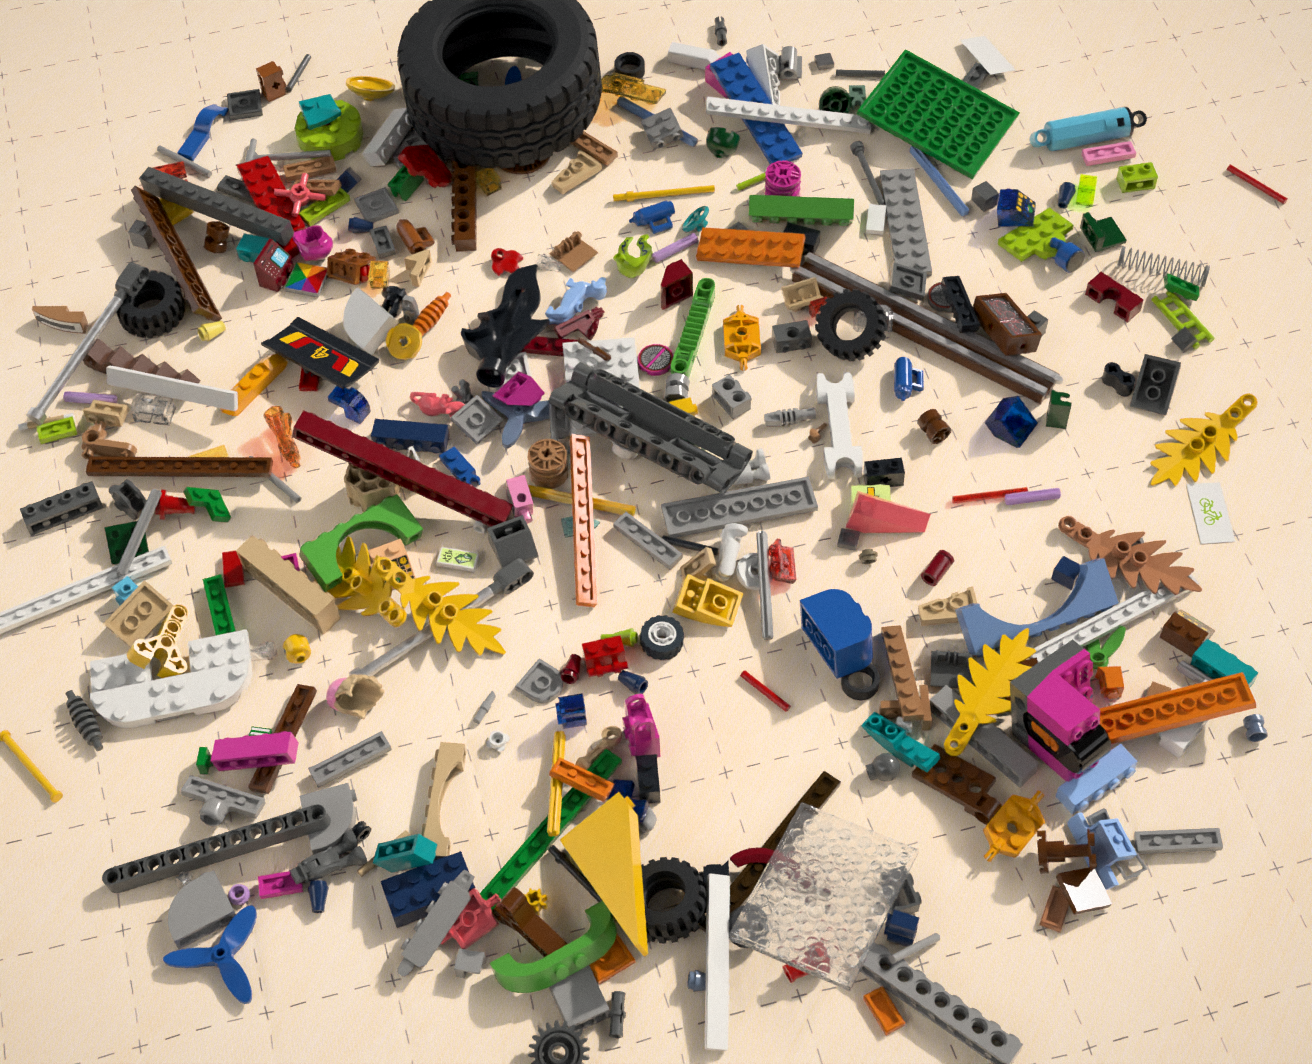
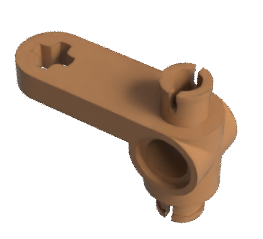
M98 420L95 421L94 426H90L82 435L83 443L81 447L84 450L82 457L87 460L89 456L94 455L135 457L137 453V448L130 443L105 440L107 435L105 431L106 424L102 421L100 423Z

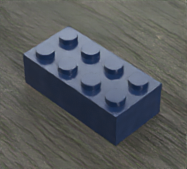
M461 851L435 860L433 864L420 866L380 881L396 928L426 918L429 914L426 912V909L432 901L437 902L441 896L438 892L445 882L449 884L450 881H454L463 870L469 872ZM472 882V884H471V886H470L468 892H470L472 889L475 888V885H474L473 882Z

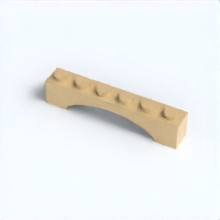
M440 742L439 749L435 751V761L437 764L436 768H432L431 778L434 781L433 786H429L428 790L430 804L425 807L427 821L426 824L423 823L422 836L437 843L436 856L433 861L450 855L451 843L449 837H445L442 832L440 813L442 801L449 784L459 771H464L467 752L463 743Z

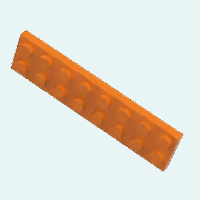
M1242 672L1099 708L1100 725L1109 735L1111 744L1254 709L1256 708V701Z

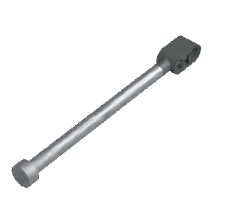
M133 262L126 266L115 283L117 292L37 406L31 407L26 413V416L38 425L43 424L47 418L45 413L128 295L136 296L149 277V269Z
M521 558L514 560L496 572L493 576L494 582L476 593L479 597L461 610L476 608L501 591L505 594L512 593L529 582L534 576V572ZM430 624L363 668L355 667L348 672L349 676L352 674L372 676L432 637Z

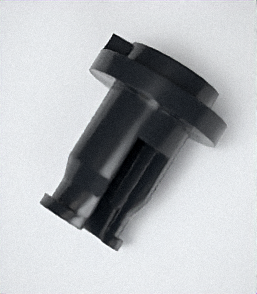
M389 286L383 288L381 295L385 298L381 307L387 312L389 311V314L395 318L407 293L405 288Z

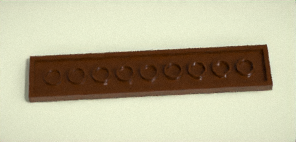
M135 185L131 189L134 196L133 199L139 205V211L144 215L146 224L151 228L152 236L157 240L159 249L164 253V259L170 265L172 274L176 276L179 287L184 292L185 299L189 301L190 309L196 315L204 316L207 320L219 322L222 317L160 199Z

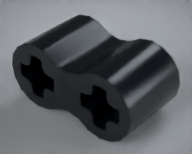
M1109 362L1104 367L1102 382L1107 386L1113 387L1118 395L1127 397L1132 394L1135 377L1133 374L1123 371L1119 364Z

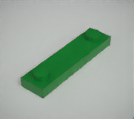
M219 574L202 579L215 634L221 635L236 632L222 575Z

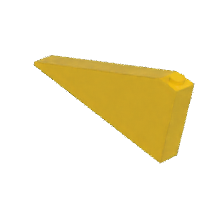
M618 792L563 836L560 841L632 943L645 957L648 955L638 815L632 809L635 804L628 796L624 798Z

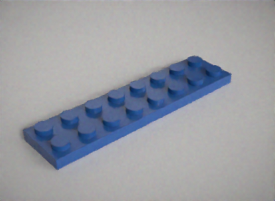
M739 52L710 63L711 71L729 99L772 104ZM742 119L770 165L777 161L791 162L802 157L801 149L785 124Z

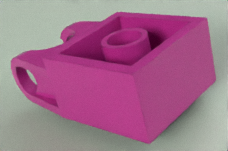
M635 694L625 699V717H622L625 739L629 741L628 747L631 757L635 756L636 758V756L657 754V758L661 757L660 736L649 704L646 703L643 694Z

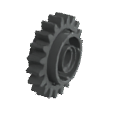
M555 1020L554 1027L547 1022L546 1031L540 1027L538 1028L540 1036H532L536 1044H529L528 1047L534 1049V1052L529 1053L528 1057L535 1058L531 1064H585L582 1061L590 1059L588 1055L584 1054V1052L590 1050V1047L583 1045L587 1042L588 1038H580L583 1030L575 1032L576 1024L568 1028L567 1020L564 1021L562 1026L559 1025L558 1020ZM562 1046L565 1049V1056L562 1058L556 1057L553 1052L554 1047Z

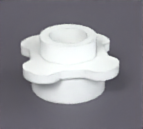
M492 731L486 746L497 749L498 752H503L505 744L509 742L510 737L502 731Z

